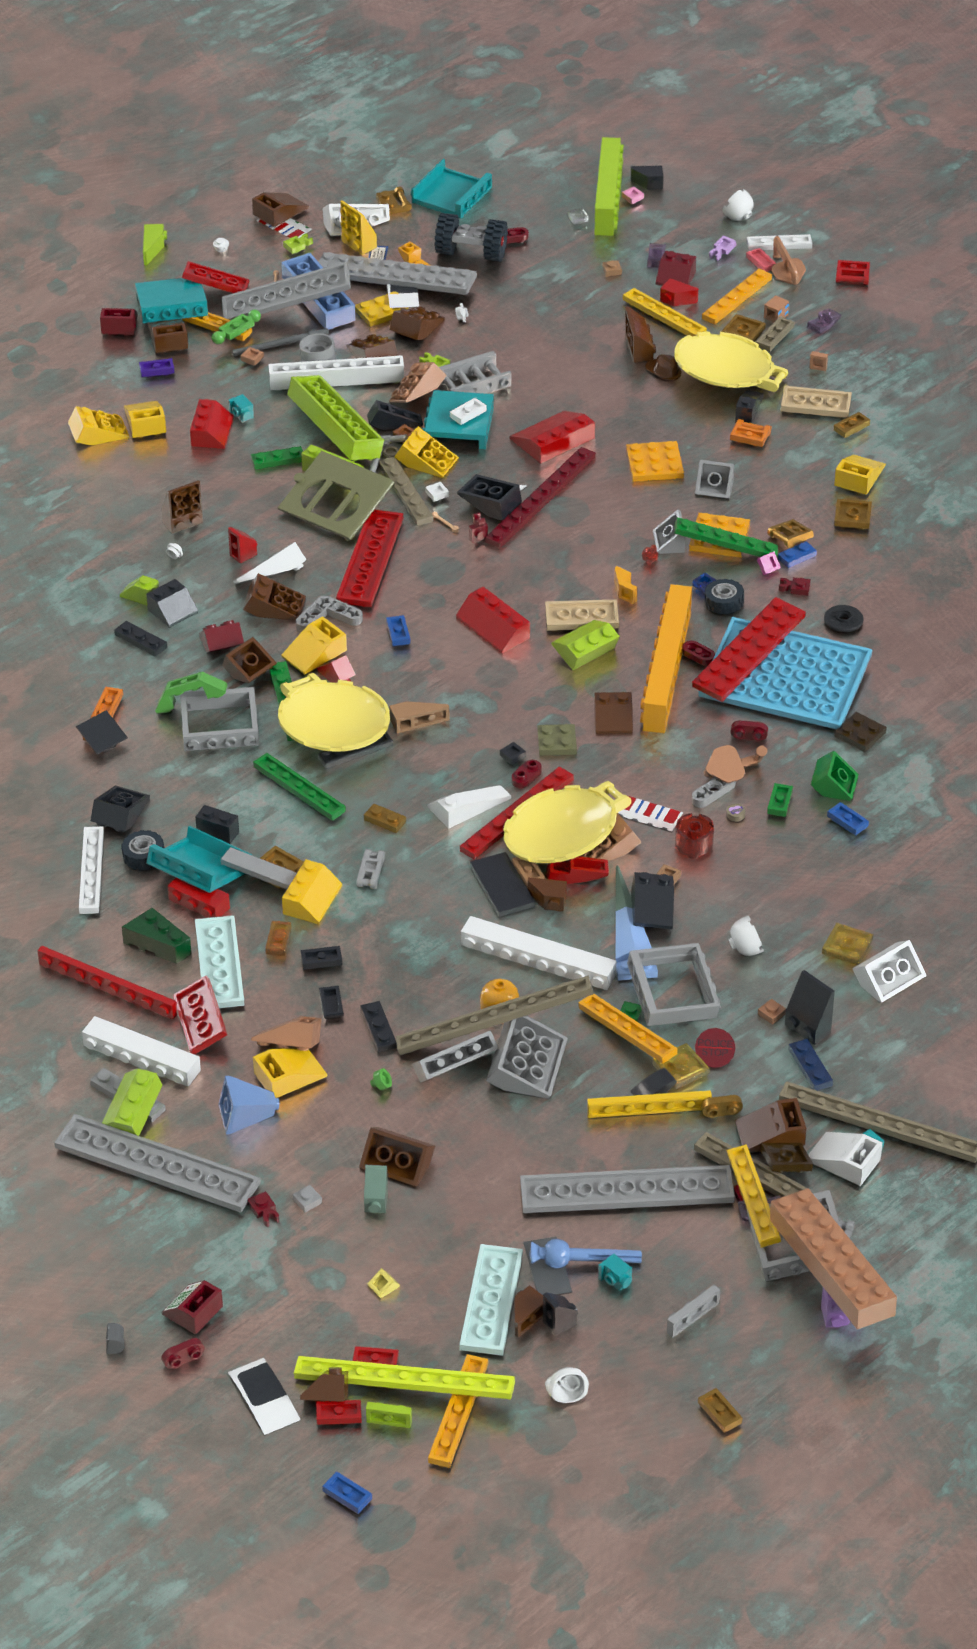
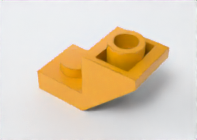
M412 242L398 247L404 262L430 265L421 259V248Z
M616 566L614 582L618 598L634 604L637 601V587L631 584V572Z

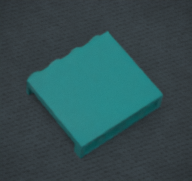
M442 159L411 189L412 203L441 213L455 214L461 219L492 188V174L486 173L481 179L445 168V159Z
M183 278L135 283L136 298L140 304L143 323L208 316L207 299L203 285Z
M433 390L432 397H429V407H427L424 419L425 428H422V430L432 437L479 440V449H486L494 410V394ZM474 398L486 405L484 413L462 425L450 418V411Z
M188 826L186 838L166 848L155 844L149 846L147 864L210 893L246 874L221 864V858L230 847L249 855L252 854Z

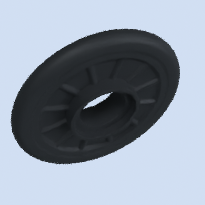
M836 605L825 612L824 621L828 627L835 631L851 632L861 627L864 617L853 606Z

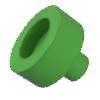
M382 1068L373 1073V1079L370 1080V1084L372 1087L377 1086L378 1089L385 1090L392 1086V1079L389 1072Z

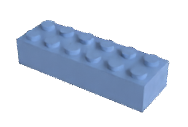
M311 253L281 262L283 279L323 268ZM344 291L303 302L324 328H328V330L355 321V304Z

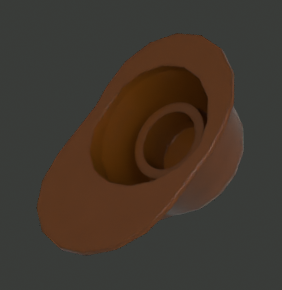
M661 354L657 359L650 360L645 364L646 370L664 380H676L682 373L675 357L668 354Z

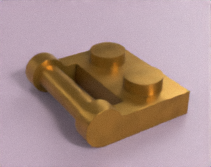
M400 186L396 187L395 190L376 193V199L379 204H389V215L408 212L412 209L411 203L407 201L404 195V189ZM399 197L402 205H398L395 198Z
M792 519L770 527L767 534L772 538L782 541L788 548H793L796 543L805 542L807 539L812 538L813 530Z

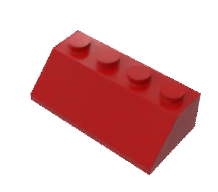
M484 586L470 593L456 614V618L502 654L530 639V621Z

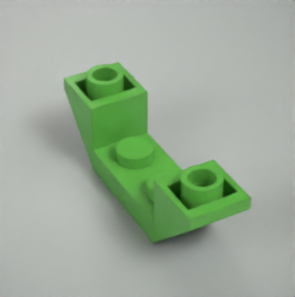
M204 672L168 681L157 703L156 714L170 712L174 709L176 703L175 696L181 695L185 691L198 690L202 686L208 699L213 697L220 698L226 693L227 683Z

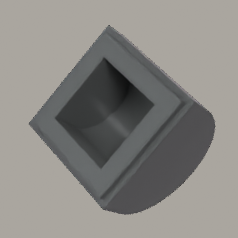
M108 1323L106 1330V1353H120L124 1350V1328L117 1323Z

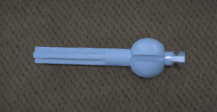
M552 1239L546 1243L545 1247H540L531 1242L530 1246L531 1264L544 1259L546 1265L555 1269L563 1268L569 1261L603 1262L612 1254L617 1255L625 1263H641L642 1253L638 1250L569 1248L568 1243L561 1239Z

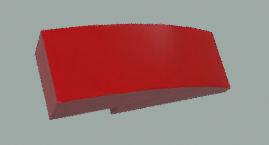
M578 856L568 861L548 863L546 869L547 879L567 881V884L604 878L609 875L608 860Z

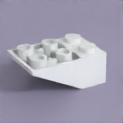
M825 1132L808 1155L814 1165L861 1186L881 1160L882 1142L865 1134Z

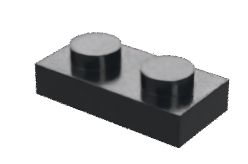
M340 946L300 950L303 970L343 965Z

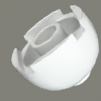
M743 189V192L739 190L733 194L728 200L729 205L727 207L724 205L722 210L723 214L729 219L741 221L744 218L748 219L752 215L754 202L750 194Z
M749 916L743 917L733 924L730 930L731 938L728 939L732 950L737 949L744 956H753L764 952V949L760 947L762 943L754 925L751 926L750 924L751 919Z

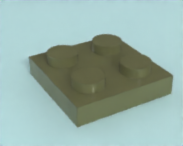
M575 724L537 725L539 756L577 755Z

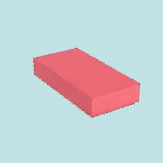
M761 248L746 252V257L758 269L768 272L776 264Z

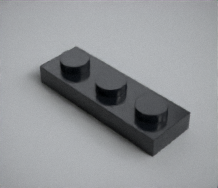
M128 621L123 622L114 629L115 636L155 657L167 648V641Z
M380 1001L360 1005L362 1016L377 1053L396 1049L397 1042Z

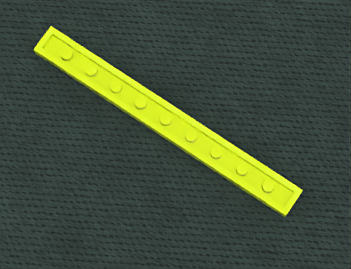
M298 1356L294 1370L295 1379L316 1381L330 1367H341L342 1371H348V1384L511 1399L515 1385V1376Z

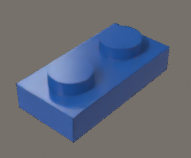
M805 541L793 548L778 553V560L787 568H790L817 556V550Z
M404 615L386 617L392 646L410 644V635Z
M841 802L827 812L828 818L855 836L869 826L867 819Z
M337 1471L322 1486L324 1493L357 1514L372 1500V1493Z

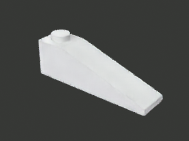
M328 204L323 207L324 225L330 236L342 235L340 204ZM349 204L364 215L371 227L390 220L389 204Z
M294 542L233 582L234 584L254 580L258 573L267 577L292 569L297 571L304 566L302 563L306 561V558Z
M499 785L451 794L427 804V808L449 829L511 799V795Z

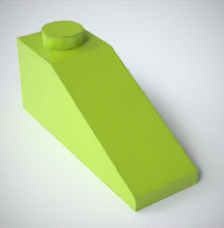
M144 224V265H148L164 247V240H167V230H164V224Z

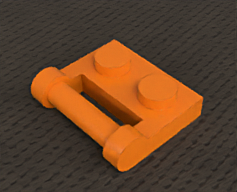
M738 419L730 434V440L763 447L767 437L771 434L772 426H761Z

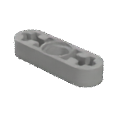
M713 778L693 791L692 804L698 808L706 807L735 788L736 781L726 783L718 778ZM717 788L718 791H710L709 789Z

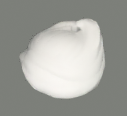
M565 1367L549 1377L545 1382V1387L549 1395L557 1402L572 1403L586 1396L589 1382L586 1375L580 1369Z

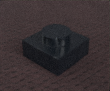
M512 742L500 750V756L513 765L526 757V751L515 742Z

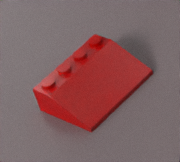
M562 411L510 435V439L541 464L595 439V422L583 413Z

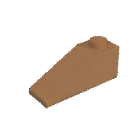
M406 701L389 706L390 721L396 733L450 720L448 704Z

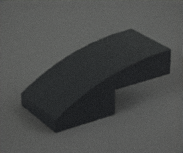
M664 1067L645 1078L630 1092L634 1096L664 1094L678 1081Z

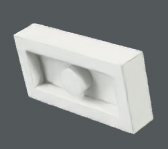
M474 398L450 411V418L462 425L484 413L486 405Z

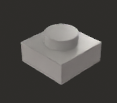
M311 1185L293 1194L294 1202L304 1212L322 1204V1197Z

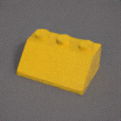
M305 860L282 896L283 914L319 924L341 889L342 883L324 864Z

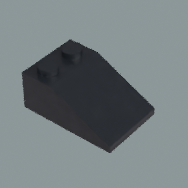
M478 474L457 491V495L488 517L498 520H504L522 503L520 485Z
M115 785L94 799L90 821L95 822L101 827L109 826L114 828L115 831L125 832L134 825L150 799V795Z
M634 872L631 887L633 925L673 929V876Z
M803 970L786 1008L785 1025L816 1045L831 1033L835 991Z

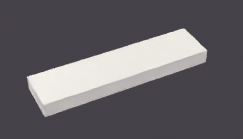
M810 234L779 236L786 249L812 248ZM775 236L747 237L748 251L757 248L773 250V239Z

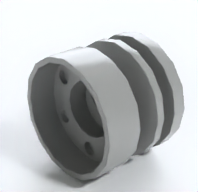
M312 334L300 341L301 362L336 360L334 340L329 335Z

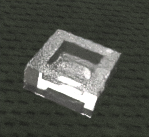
M583 208L567 211V216L574 225L587 222L589 219L588 214Z

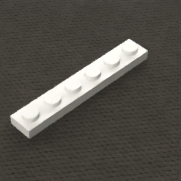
M103 826L84 827L79 914L99 913L104 837Z

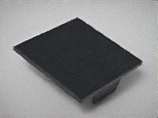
M107 710L76 726L97 755L103 751L106 753L115 748L118 743L128 739Z

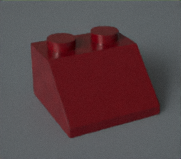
M665 251L660 260L656 285L663 286L670 278L690 285L696 273V256Z

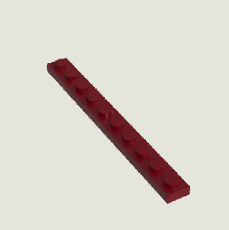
M580 447L485 537V543L500 549L596 458V452Z

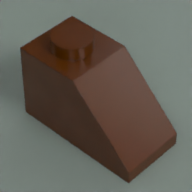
M528 877V891L544 910L564 912L567 897V881Z
M530 1285L524 1290H520L514 1297L515 1336H521L543 1318V1295Z
M330 1367L329 1370H326L300 1395V1400L344 1402L348 1398V1371H342L341 1367Z

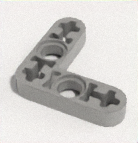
M321 596L296 619V629L302 632L308 624L322 616L325 618L327 615L349 625L357 626L363 622V615L360 609L330 596Z

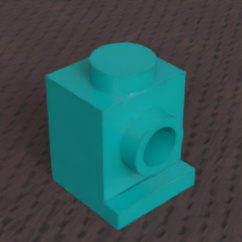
M244 394L228 399L229 412L241 422L254 418L253 404Z
M612 1254L599 1264L598 1279L600 1281L605 1279L610 1286H614L620 1291L631 1284L632 1267L617 1255Z

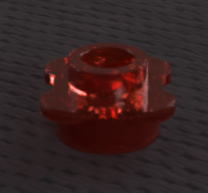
M652 545L651 548L646 547L642 552V558L646 561L647 565H651L653 561L658 559L656 545Z

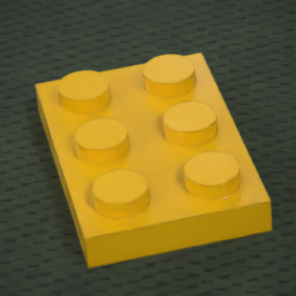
M391 292V293H389V294H399V293H398V292ZM388 294L355 305V312L369 327L392 320L393 312L401 309L390 308Z

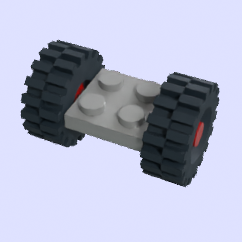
M447 213L439 215L434 239L436 253L453 255L457 243L484 246L483 257L485 260L502 261L507 246L508 226L506 221L489 219L486 227H470L468 224L459 225L458 215Z

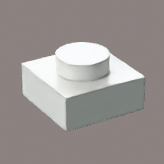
M441 482L425 487V493L433 502L449 497V491Z

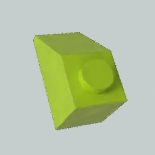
M142 575L129 583L120 593V597L147 606L146 594L158 588L159 582L156 579Z

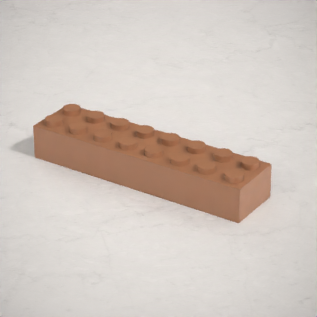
M809 1188L771 1201L770 1221L857 1330L896 1316L897 1296Z

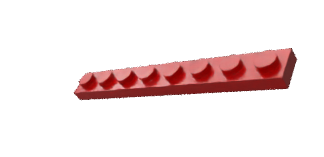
M560 766L462 843L460 845V852L475 860L504 836L503 829L507 819H511L514 815L513 811L521 803L538 793L552 788L554 791L562 790L574 780V774Z
M41 946L37 950L39 964L45 968H50L62 975L103 990L110 995L156 1012L163 1017L174 1020L178 1015L177 1004L173 999L47 947Z

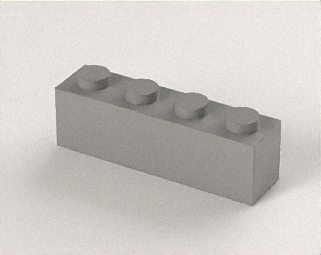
M490 1030L412 1065L421 1083L498 1050V1046Z

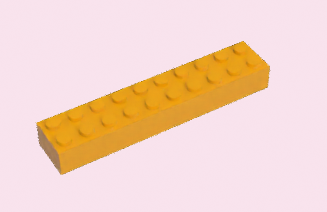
M671 584L669 591L665 593L666 603H663L659 622L661 626L657 628V637L659 638H655L654 649L656 650H652L651 661L653 662L649 664L650 674H647L646 685L648 686H644L643 697L645 698L641 699L640 709H643L644 712H641L640 723H643V731L665 733L682 658V645L685 643L691 616V586Z

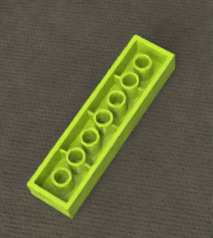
M602 137L595 203V235L614 236V230H617L624 144H621V138Z
M321 375L291 377L287 395L348 459L357 461L360 459L372 460L380 458L384 439Z

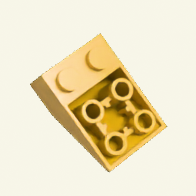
M341 200L342 242L361 255L377 248V234L364 215Z
M158 401L124 406L133 438L166 433L165 414Z
M75 406L68 421L77 443L92 446L129 438V433L123 419L118 414H109L101 410L95 411L87 407Z
M419 426L394 456L408 468L440 478L445 476L459 458Z
M854 454L841 460L835 469L834 486L867 495L886 466V463Z
M322 616L308 624L281 654V657L305 675L347 651L346 634Z
M270 1049L253 1056L254 1074L266 1090L274 1092L275 1098L327 1077V1073L310 1050Z

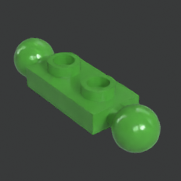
M253 309L249 311L248 316L242 313L219 327V331L212 334V341L219 345L224 342L225 337L232 340L253 327L254 323L258 322L261 318L260 312Z

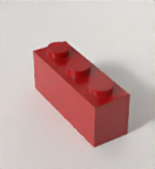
M177 877L168 885L169 900L186 907L190 911L201 914L205 918L222 917L230 909L229 894L219 889L209 893Z

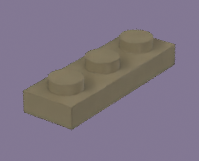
M779 317L756 341L759 344V348L770 352L794 328V321Z

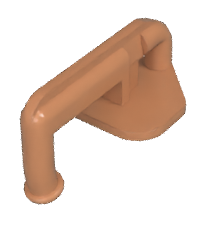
M775 236L773 239V258H782L783 262L774 264L772 266V273L776 280L797 285L803 277L806 267L800 259H791L779 236Z
M725 745L714 749L703 774L707 778L715 777L726 783L738 781L744 776L745 767L761 762L767 754V748L759 746L756 749L755 755L740 759L737 750L733 746Z

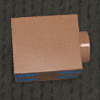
M775 295L764 304V318L769 321L775 322L779 317L785 318L789 314V301Z

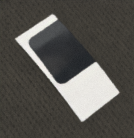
M387 284L390 308L419 307L417 288ZM391 292H398L399 294H389V293H391Z
M264 1358L228 1372L245 1398L264 1435L301 1420L283 1386Z

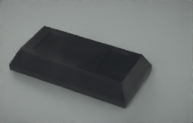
M339 986L319 988L324 1018L343 1017L344 1012Z

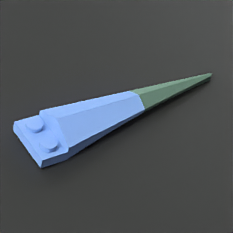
M617 865L615 960L617 961L616 973L619 981L632 979L627 965L629 952L650 949L652 947L644 927L633 925L631 895ZM656 965L643 966L646 978L658 977Z

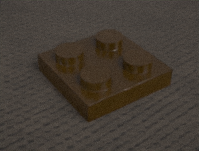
M855 712L842 724L841 728L838 727L835 730L834 737L866 752L886 733L887 727Z
M761 1143L760 1151L772 1172L794 1171L803 1173L804 1171H812L813 1162L802 1143Z

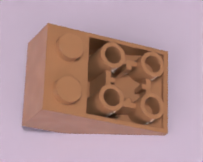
M434 362L415 363L411 366L408 375L401 380V385L392 393L389 402L408 403L437 389L447 375Z
M617 813L615 825L606 839L592 850L580 856L611 861L628 854L641 841Z
M300 1016L259 1032L251 1038V1041H257L258 1045L263 1046L273 1043L277 1044L279 1048L297 1046V1050L308 1051L309 1048L319 1043L321 1018Z

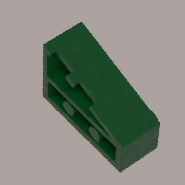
M150 908L122 926L123 943L126 945H136L139 947V950L154 952L155 956L175 964L192 955L190 937L154 908Z

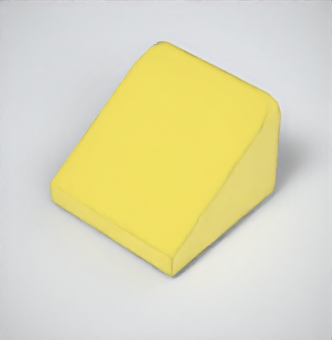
M382 1268L367 1283L380 1298L400 1287V1284Z

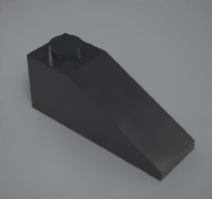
M747 390L740 396L736 405L735 423L738 419L753 423L764 393Z
M375 400L367 414L369 425L382 430L398 429L404 424L410 428L423 426L421 414L379 400Z

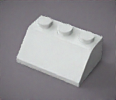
M910 940L897 942L853 968L860 986L880 1003L927 976Z

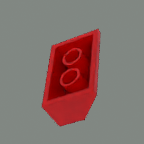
M199 399L190 428L191 446L225 449L234 415L216 400Z

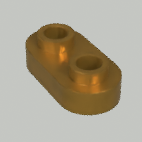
M727 1095L705 1099L701 1103V1109L704 1116L714 1118L736 1115L743 1109V1104L738 1095Z

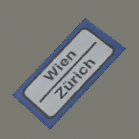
M377 246V248L369 252L368 258L386 260L388 246Z

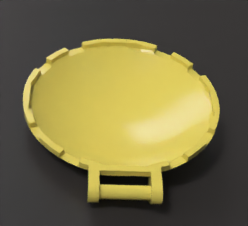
M710 331L698 332L697 336L688 335L682 338L677 343L674 351L677 364L686 373L702 382L727 388L756 386L776 392L781 381L788 376L787 369L774 365V362L771 361V355L767 350L760 349L758 343L736 334L720 332L718 335L711 334ZM770 376L776 377L774 380L769 379Z
M310 673L307 677L294 682H285L280 685L281 691L286 698L279 705V723L288 736L307 747L335 752L360 749L380 739L389 727L390 710L387 703L379 694L366 686L361 688L354 686L353 682L338 680V683H327V680H321L315 673Z
M605 781L595 788L589 787V789L580 788V785L565 786L562 790L554 791L552 788L543 791L521 803L513 811L514 815L511 819H507L503 829L506 847L516 857L533 863H556L573 859L592 850L606 839L615 825L617 813L631 804V798L615 789L614 784L610 781ZM608 794H611L615 798V800L608 796Z

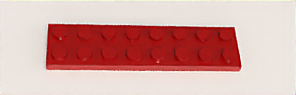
M374 510L365 521L337 593V600L349 605L372 607L404 519L403 513Z
M775 597L692 681V687L723 702L806 617V611Z

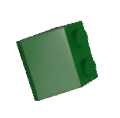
M832 751L817 759L810 785L823 797L850 801L853 798L859 774L835 751Z

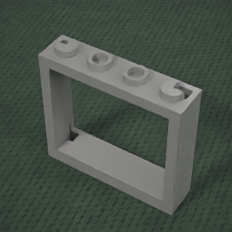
M254 687L226 689V693L220 698L213 697L208 699L205 691L184 692L180 695L184 751L259 745ZM250 706L252 728L189 733L187 711Z
M699 943L629 952L627 965L647 1026L717 1018L718 1011L721 1009L720 998H717L716 985L711 981L710 968L706 966L705 953H702ZM692 961L706 1004L657 1010L643 966Z
M830 1190L814 1193V1196L840 1226ZM747 1211L750 1229L765 1281L810 1271L798 1255L768 1262L765 1249L759 1245Z

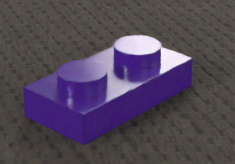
M172 358L139 362L141 377L175 373Z

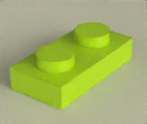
M367 1402L366 1422L411 1428L412 1407L383 1404L381 1402Z

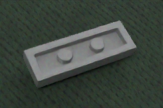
M713 1285L709 1289L703 1290L694 1300L688 1301L678 1312L672 1313L667 1319V1333L672 1338L717 1306L720 1303V1289Z

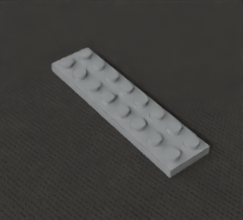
M343 262L223 296L224 318L232 320L242 313L248 316L249 311L253 309L258 310L260 314L349 290L351 289L348 264Z

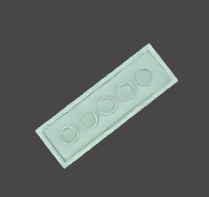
M234 916L195 919L201 978L207 975L210 979L219 1008L245 1006Z
M480 1244L460 1340V1350L503 1356L523 1249Z

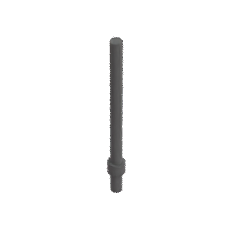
M328 328L316 331L313 329L307 331V333L234 349L232 353L233 356H238L249 347L264 350L298 342L312 334L329 335Z

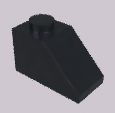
M662 165L631 166V182L647 190L663 189L664 175Z
M548 1292L543 1294V1323L554 1336L577 1325L578 1310L573 1303H570L564 1296Z

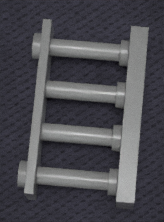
M494 351L439 367L447 375L441 384H446L450 391L486 394L511 386V371L501 373L496 367V353ZM491 370L494 374L493 376L486 378L482 373ZM475 374L479 380L471 382L467 377ZM460 379L464 385L456 387L452 381Z

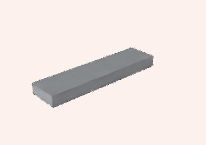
M231 847L221 858L222 865L284 889L289 887L297 874L294 871Z

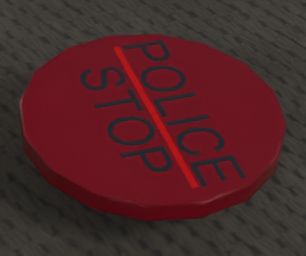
M719 1028L705 1030L699 1035L695 1044L697 1058L702 1064L711 1068H720L727 1065L734 1057L736 1049L732 1036Z

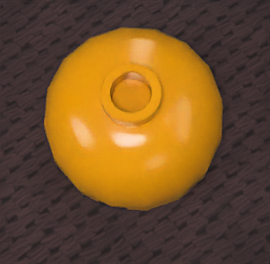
M499 978L487 982L480 994L481 1009L518 998V989L507 979Z

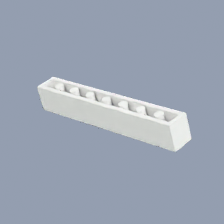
M403 356L269 364L270 390L289 389L291 377L321 375L331 386L398 383L404 378Z
M470 916L461 930L462 946L572 980L589 975L592 986L608 990L616 976V960Z

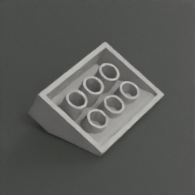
M529 1016L504 1022L497 1044L498 1050L495 1051L486 1081L504 1091L549 1099L568 1038Z

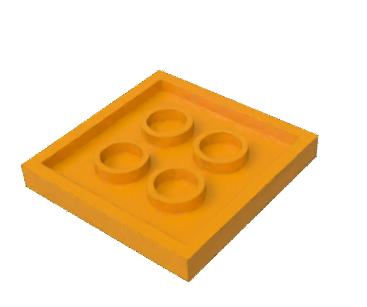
M677 441L626 444L633 482L684 478Z
M698 513L696 519L697 523L721 528L747 536L750 527V519ZM692 538L689 544V551L739 558L742 557L743 553Z

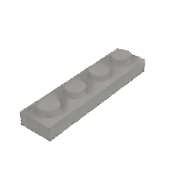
M103 1068L90 1079V1085L113 1099L122 1078ZM156 1100L147 1120L153 1122L166 1111L165 1105Z

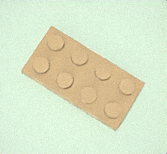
M785 386L781 411L847 418L849 416L852 392Z
M617 599L545 602L547 631L576 630L593 620L607 622L613 628H619Z

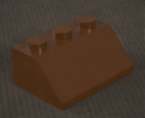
M625 306V335L634 363L654 360L656 345L655 343L653 344V335L650 334L649 324H646L643 316L629 306Z
M370 1127L359 1168L365 1169L366 1165L387 1166V1177L418 1186L430 1166L435 1145L380 1127Z

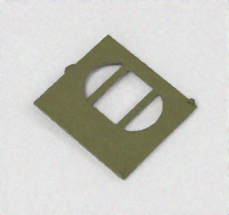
M321 451L304 474L297 473L294 475L296 484L278 506V510L342 536L349 542L395 482L387 477ZM326 481L307 507L303 508L302 497L305 491L316 483ZM331 484H336L350 490L349 494L329 519L311 512ZM358 494L360 504L356 512L346 519L336 521L353 497Z

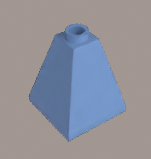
M225 1076L218 1106L226 1135L274 1116L275 1110H279V1099L275 1098L274 1092L231 1076Z

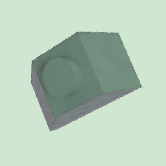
M366 1165L364 1211L386 1213L388 1198L387 1166Z

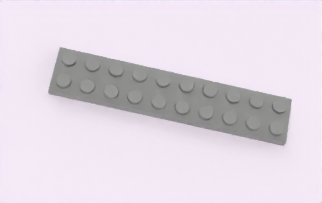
M324 252L318 261L323 268L347 262L350 280L399 285L464 295L468 294L477 277L476 271L468 269L462 270L452 267L446 268L365 258L362 256L333 254L331 252Z
M76 1114L73 1115L54 1142L56 1149L238 1212L243 1211L248 1203V1199L252 1197L260 1185L259 1177Z
M730 1165L520 1175L523 1213L734 1203L735 1201Z

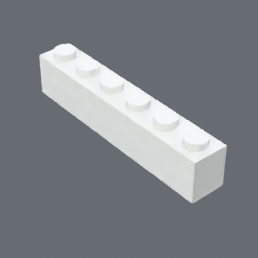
M96 1016L93 1017L82 1031L83 1046L88 1049L96 1050L106 1056H111L124 1063L139 1067L142 1070L157 1073L158 1076L170 1079L178 1084L188 1087L201 1071L199 1056Z

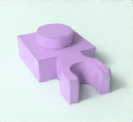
M723 235L713 245L714 249L709 252V257L712 258L715 255L718 261L722 254L727 255L736 246V240Z

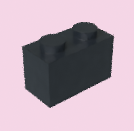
M204 805L195 816L196 829L228 844H231L239 833L238 815Z

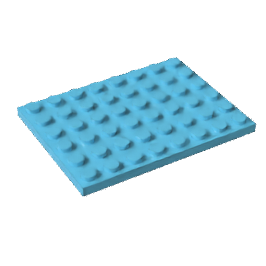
M732 617L713 660L751 621ZM791 631L723 702L832 729L841 728L872 656V649ZM699 691V697L719 701Z

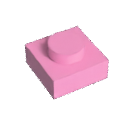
M631 187L622 192V198L633 204L644 199V193L635 187Z

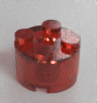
M689 813L677 820L675 847L681 853L688 855L691 859H697L713 849L714 824L708 816L703 814L692 816V813Z

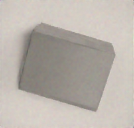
M700 460L695 494L729 499L734 483V464Z
M679 509L653 529L655 544L659 554L685 552V536L674 534L675 521L677 517L682 518Z

